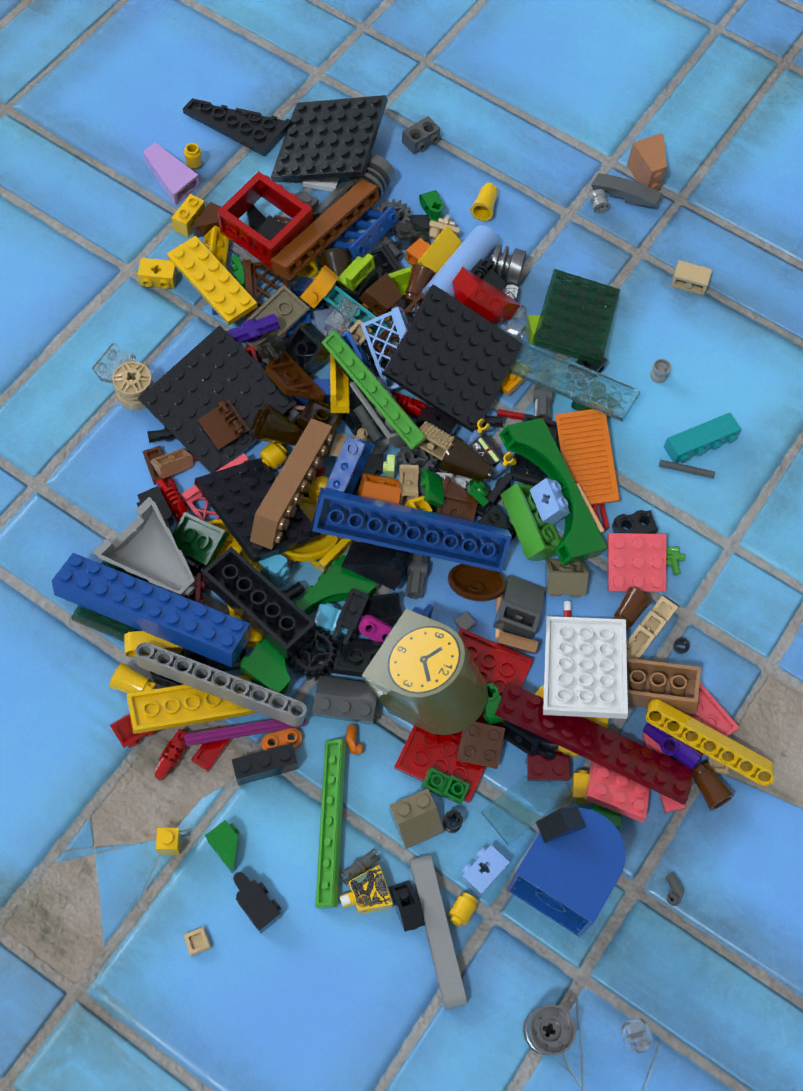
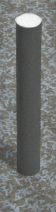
M661 459L659 462V467L708 478H714L715 471Z

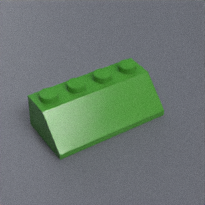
M516 483L500 495L503 500V506L507 509L510 516L509 520L515 528L516 537L523 547V554L528 560L541 561L558 556L555 548L561 541L554 524L542 522L530 492L533 486Z

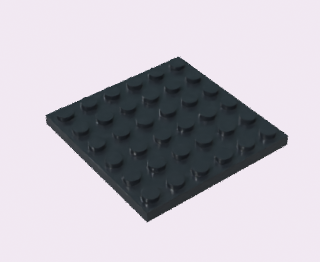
M386 95L296 103L291 117L292 122L288 126L271 174L272 181L364 176L388 99Z
M433 284L429 288L382 375L473 433V431L478 429L477 422L485 418L523 344Z
M220 325L138 398L151 414L209 473L216 472L230 463L257 441L251 437V433L254 434V429H251L258 410L265 408L264 404L273 406L283 415L296 405V401L291 396L285 395L264 372L265 370ZM224 400L226 402L230 400L250 430L218 450L198 422V419L218 407L217 404L220 401Z

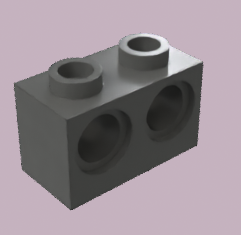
M429 116L402 131V143L414 155L440 140V127Z

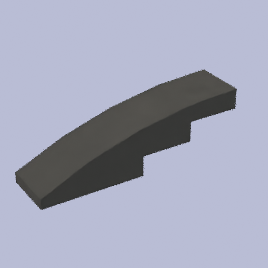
M598 173L592 183L593 190L602 189L608 191L610 197L624 198L627 204L657 207L663 196L662 192L649 186L613 175Z

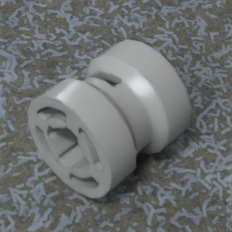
M602 189L595 190L589 195L593 211L598 214L607 211L610 207L606 199V193Z
M666 359L656 360L650 372V378L656 383L665 382L671 370L670 362Z

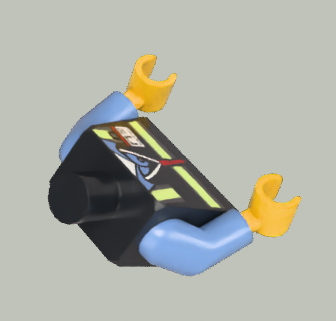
M480 419L477 422L478 429L473 431L466 443L493 465L492 470H494L492 477H497L508 468V465H515L516 459L513 458L509 461L513 454L508 452L503 456L488 435L482 433L490 429V424L487 423L482 428L485 420Z

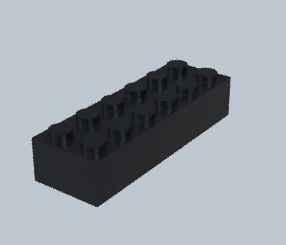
M232 547L227 549L202 571L203 583L246 622L250 623V626L286 659L316 633V622Z

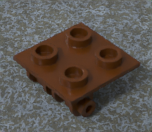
M224 400L220 401L217 404L218 407L198 419V422L218 450L250 430L230 400L226 402Z
M474 722L462 731L457 761L497 769L505 728Z

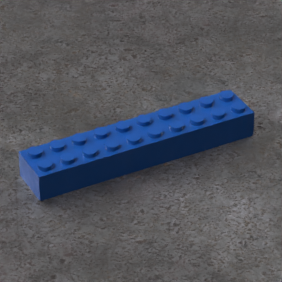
M320 488L312 520V531L497 572H502L512 538L508 529L326 488Z
M75 553L71 554L52 579L55 596L229 667H233L251 638L250 623Z

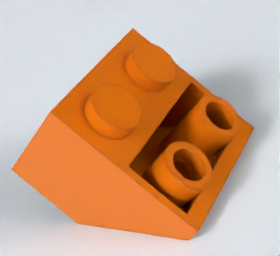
M362 473L357 496L399 505L401 492L399 480Z

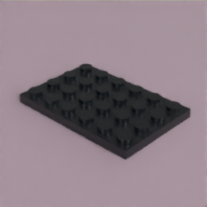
M261 458L197 477L194 482L253 563L318 540L321 535L319 532L312 531V522L297 505L295 516L289 518L290 523L287 530L282 531L283 535L280 543H275L272 550L250 541L255 513L276 479V476L262 462Z

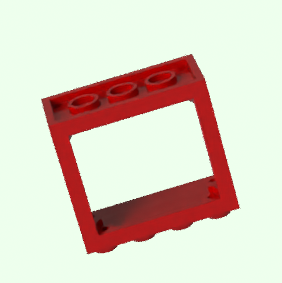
M259 171L217 211L220 233L272 270L271 259L313 223V211L308 203L302 202L295 194L289 193L282 185L276 184L269 176L263 175ZM261 197L293 218L271 241L239 220Z

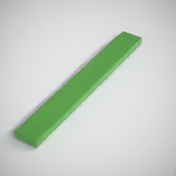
M336 330L330 333L321 343L410 449L414 451L427 437Z
M342 738L325 741L315 908L318 909L337 908L346 752V740Z

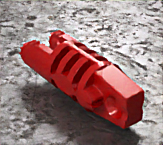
M390 391L407 414L418 417L427 406V404Z
M168 478L165 482L164 479H158L156 481L157 486H159L172 514L177 521H180L183 513H188L174 480Z
M179 729L166 745L158 759L160 763L154 773L157 780L165 779L171 768L174 769L185 751L184 735L188 734L187 732Z

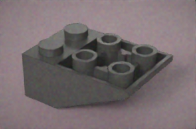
M509 575L493 627L531 639L536 632L540 619L545 588Z

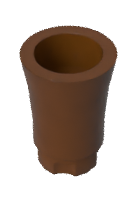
M412 264L404 300L412 303L422 293L435 272L428 267Z
M629 587L613 619H626L627 632L641 613L651 604L650 598L642 591Z
M707 762L693 770L694 782L702 793L710 811L723 806L734 797V794L724 785Z

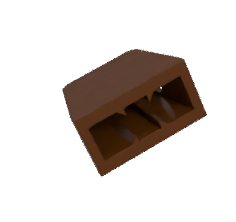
M386 273L365 290L359 299L381 316L388 311H392L391 309L399 307L397 303L402 298V294Z

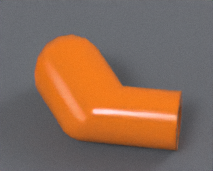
M348 725L346 742L350 753L361 755L363 753V744H356L357 727L355 725Z

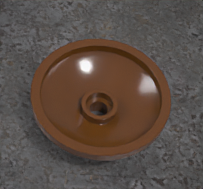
M459 564L453 567L448 574V584L451 589L459 596L471 601L486 602L500 597L506 588L504 576L500 572Z

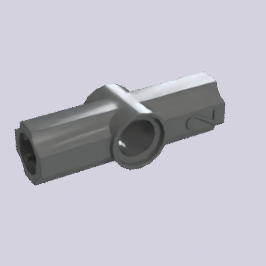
M540 369L535 374L533 403H535L534 416H542L544 419L550 420L553 396L551 371Z
M411 553V559L408 562V580L405 596L411 599L422 598L424 579H426L428 556Z

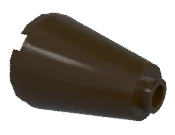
M340 247L321 252L322 256H317L321 269L326 265L340 276L352 263L350 250L345 248L346 251H344ZM336 281L335 285L344 291L345 286Z
M264 404L265 408L258 410L252 423L251 429H254V434L251 433L252 439L295 446L304 430L273 406Z
M455 437L451 443L454 446L447 449L439 470L485 482L486 479L490 480L494 473V470H492L493 465L461 438Z

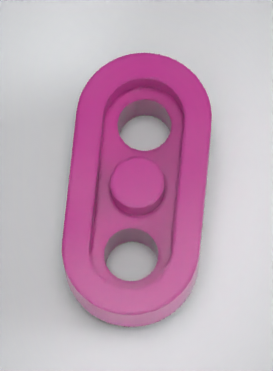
M372 615L361 617L358 623L360 633L376 642H384L386 638L382 636L384 634L389 635L393 629L389 624ZM368 625L372 626L370 629H366Z

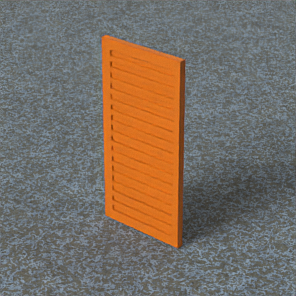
M605 407L556 414L561 455L575 483L580 484L590 504L619 502Z

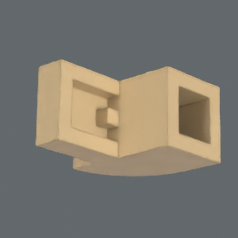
M400 465L398 480L401 487L399 505L404 506L410 499L418 498L419 465Z

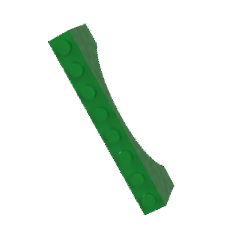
M539 418L507 425L499 434L506 450L527 458L537 465L549 479L559 482L562 487V494L568 502L570 514L565 516L564 534L560 543L555 548L562 565L565 566L599 556L607 549L605 541L544 419Z
M343 554L339 559L336 558L332 562L330 569L327 572H323L319 576L318 582L314 586L311 585L305 592V596L302 599H298L295 604L309 615L317 610L320 604L346 601L351 588L372 597L379 590V584L341 567L346 557ZM266 639L260 640L255 645L254 651L250 655H246L240 662L241 673L247 676L254 684L284 695L291 688V679L287 673L285 657Z

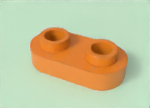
M295 728L268 734L262 739V749L264 751L292 743L295 750L302 743V735ZM294 735L295 739L291 741L288 737ZM270 741L276 742L274 746H269L268 743Z

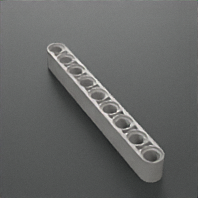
M143 642L136 647V664L143 669L290 726L298 727L304 723L307 708L301 701L151 643ZM218 683H223L224 685H223V686H218L217 684H218ZM274 705H279L281 708H276ZM294 712H297V713H299V714H301V715H298V716H297V715H294L293 713H294Z

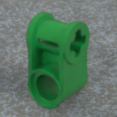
M437 190L420 194V205L426 215H428L429 221L438 222L439 218H443L444 204Z
M489 683L487 684L489 696L483 714L486 723L493 725L504 721V719L495 715L501 696L498 688L494 684Z

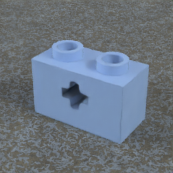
M545 478L531 488L530 492L542 522L555 524L570 514L568 502L562 494L561 485L559 482Z
M492 845L487 849L483 847L476 855L478 859L472 865L469 862L461 871L463 873L461 881L479 898L510 864ZM486 866L488 868L487 872L481 873L480 868Z

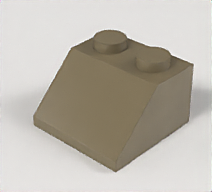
M545 559V587L547 594L555 597L561 595H569L575 598L586 596L588 572L584 561L563 566L560 559Z
M429 789L390 804V815L406 849L444 833L437 807Z

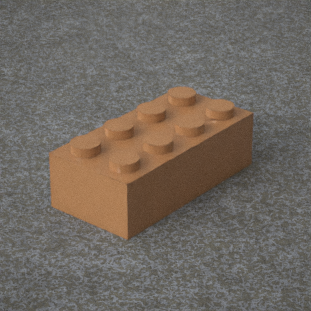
M627 658L628 706L647 708L651 700L659 699L683 713L696 714L701 667Z

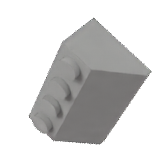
M377 376L376 378H377V379L380 381V383L386 388V390L391 394V392L388 390V388H387L386 385L383 383V381L380 379V377ZM350 382L349 385L395 448L405 446V441L355 382Z

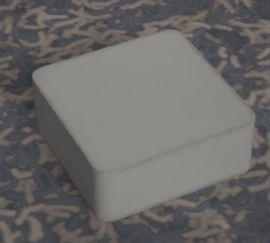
M464 612L454 621L459 629L469 630L475 626V621L467 612Z

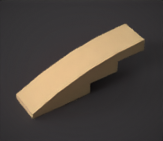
M661 596L653 609L650 610L626 642L627 658H641L678 609V606L664 596Z

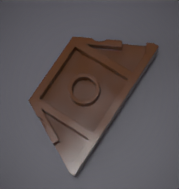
M283 350L279 357H275L273 362L266 366L264 372L285 395L324 400L326 394L286 350Z
M445 476L443 484L444 504L437 508L436 513L474 521L478 502L471 495L467 494L461 486L451 481L450 477Z

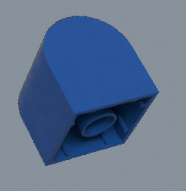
M578 808L586 826L585 828L544 843L541 834H538L506 889L579 938L598 917L623 872L626 856L623 839L615 825L602 814L585 808Z

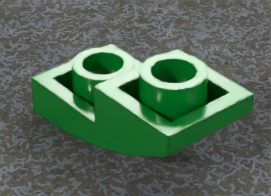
M236 254L231 257L233 264L231 269L234 278L245 289L243 266Z
M423 469L421 487L425 488L424 501L436 507L443 506L444 491L440 476L427 469Z
M470 480L467 485L468 493L484 507L489 502L486 499V496L489 494L485 491L487 487L481 481Z
M432 767L428 769L421 785L422 788L429 789L430 792L462 804L470 784L452 775L447 776Z

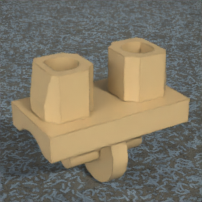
M446 215L445 219L439 218L438 222L430 220L429 237L431 240H435L441 231L448 226L459 238L460 228L454 227L456 222L450 220V215Z

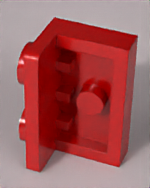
M130 713L110 724L123 748L126 746L131 748L139 743V738L144 735L149 737L157 732L155 730L133 734Z

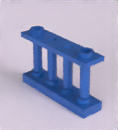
M391 205L384 213L375 211L371 207L325 250L336 247L344 250L348 248L353 260L358 256L362 257L399 220L395 207ZM371 217L378 218L374 223L367 222ZM361 227L367 229L363 234L357 232ZM349 238L357 239L353 244L345 243Z
M347 436L325 488L353 495L375 445L358 437L354 439Z

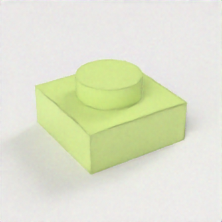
M387 454V462L383 461V473H387L386 478L394 479L395 455Z

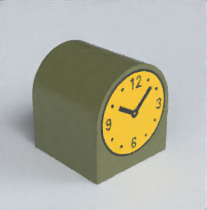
M407 608L362 674L366 683L390 714L437 735L458 733L471 726L482 714L488 699L486 681L458 633L445 624Z

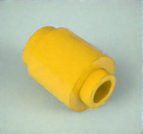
M195 143L187 144L184 149L186 165L189 168L200 167L202 165L200 147Z
M465 892L458 896L448 913L450 921L458 927L462 925L467 926L477 909L476 904L478 901L476 898Z

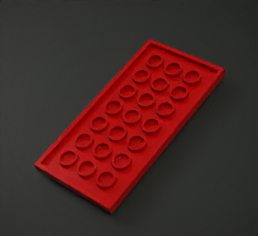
M460 628L458 635L482 673L486 684H494L498 688L500 696H502L507 682L522 687L533 659ZM483 712L475 722L487 724ZM504 721L493 724V726L503 727ZM414 725L394 769L422 782L430 767L447 776L452 775L470 784L463 800L470 803L485 766L457 761L462 731L450 735H437Z

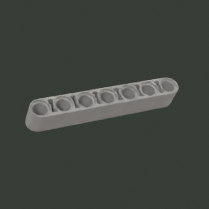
M431 855L410 860V868L425 921L424 927L444 1009L449 1010L467 1005L466 995Z

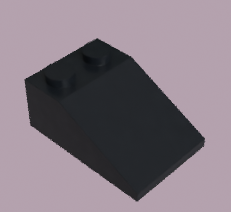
M299 323L281 352L286 350L308 376L330 354L321 343L326 337L312 323Z
M352 542L341 567L395 591L411 553L364 542Z

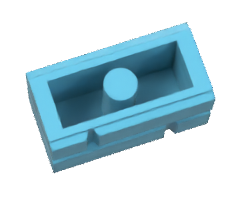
M276 554L259 561L260 573L273 585L280 588L288 583L291 576H289L290 568H288L287 558L281 554Z

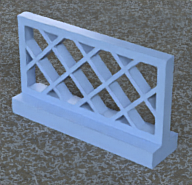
M395 307L391 309L392 311L361 324L380 379L389 391L401 386L396 383L390 387L388 386L387 377L382 375L384 369L380 363L383 357L390 360V357L384 355L388 345L397 348V346L389 343L393 333L398 334L401 340L409 326L404 309L401 307ZM392 316L394 321L392 328L389 329L383 326L386 318ZM372 324L379 326L375 336L369 334L367 328ZM382 328L390 331L386 341L378 338ZM377 340L385 343L381 353L377 352L374 348Z

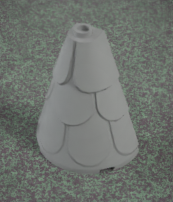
M150 497L135 510L139 516L112 543L106 538L92 552L99 559L122 568L130 574L148 580L150 584L185 597L187 595L189 597L196 590V581L182 551L178 549L156 503Z

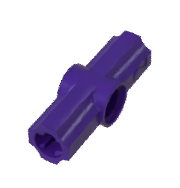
M271 314L258 320L249 319L243 322L241 326L226 332L238 344L244 342L251 343L261 339L263 335L279 330L280 326L275 314Z
M647 723L643 728V732L660 745L663 753L673 755L690 770H693L702 759L703 755L693 747L650 723Z

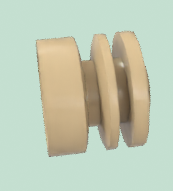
M125 362L118 366L112 377L117 399L128 410H143L146 407L138 398L153 385L151 372L146 365L140 362Z

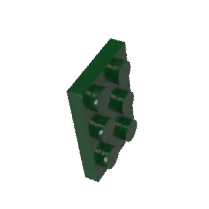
M186 512L183 513L172 533L178 549L184 555L206 566L215 561L229 535L225 530Z

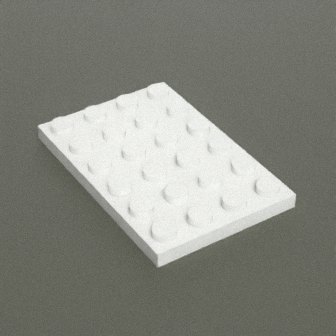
M546 616L543 715L627 719L626 619Z

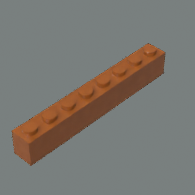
M361 179L271 259L274 273L290 281L380 200L378 187Z

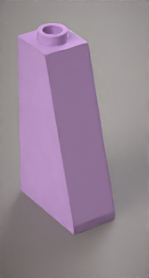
M153 143L143 151L145 164L174 205L180 203L200 186L198 174L157 143Z

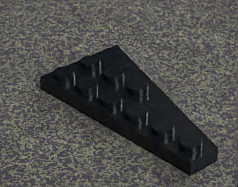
M194 98L183 108V113L263 156L287 131L288 126L292 122L291 119L280 120L277 116L272 115L271 117L262 116L261 113L236 108V110L229 109L226 105H221V107L215 106L211 102Z

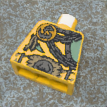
M380 865L350 880V892L339 896L343 909L355 905L358 914L387 910L393 907Z

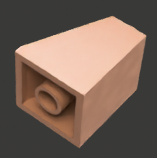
M663 133L633 142L627 162V167L638 183L649 186L657 191L661 187L667 168Z

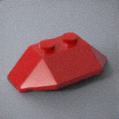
M463 266L452 280L455 299L493 324L511 319L521 306L520 303Z

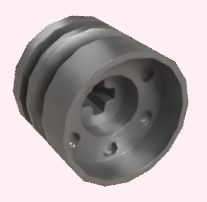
M371 154L365 175L351 177L350 181H353L356 185L363 179L376 185L379 198H381L386 187L394 178L395 172L386 159L379 155Z
M497 244L491 256L494 262L492 269L501 278L503 275L506 276V284L518 286L527 251L515 248L513 254L509 255V246H506L504 253H501L502 244Z
M551 1004L535 1008L528 1013L523 1024V1035L530 1049L536 1053L557 1055L564 1053L572 1046L576 1036V1026L574 1019L567 1010L561 1006ZM549 1025V1030L552 1032L545 1036L546 1032L543 1030V1027Z

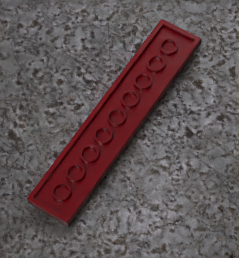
M507 682L495 712L496 716L683 805L687 802L694 773L693 770L584 717L543 715L544 698Z

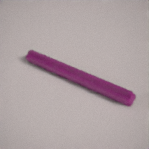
M305 717L304 723H303L301 726H298V727H304V726H306V717ZM272 719L188 733L184 735L186 746L298 727Z

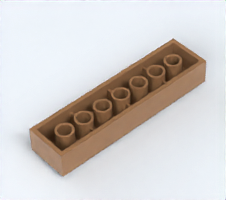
M311 418L255 513L250 537L251 542L271 550L275 543H280L283 535L282 531H286L289 526V518L295 516L296 506H300L303 501V493L307 494L311 485L310 481L313 482L316 478V470L321 469L324 461L323 458L326 459L329 454L330 448H328V445H330L333 438L331 434L332 426Z

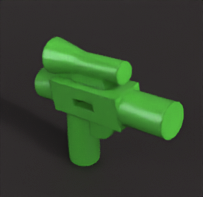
M679 546L666 547V565L671 566L674 576L681 574L678 561H685V554L679 553Z

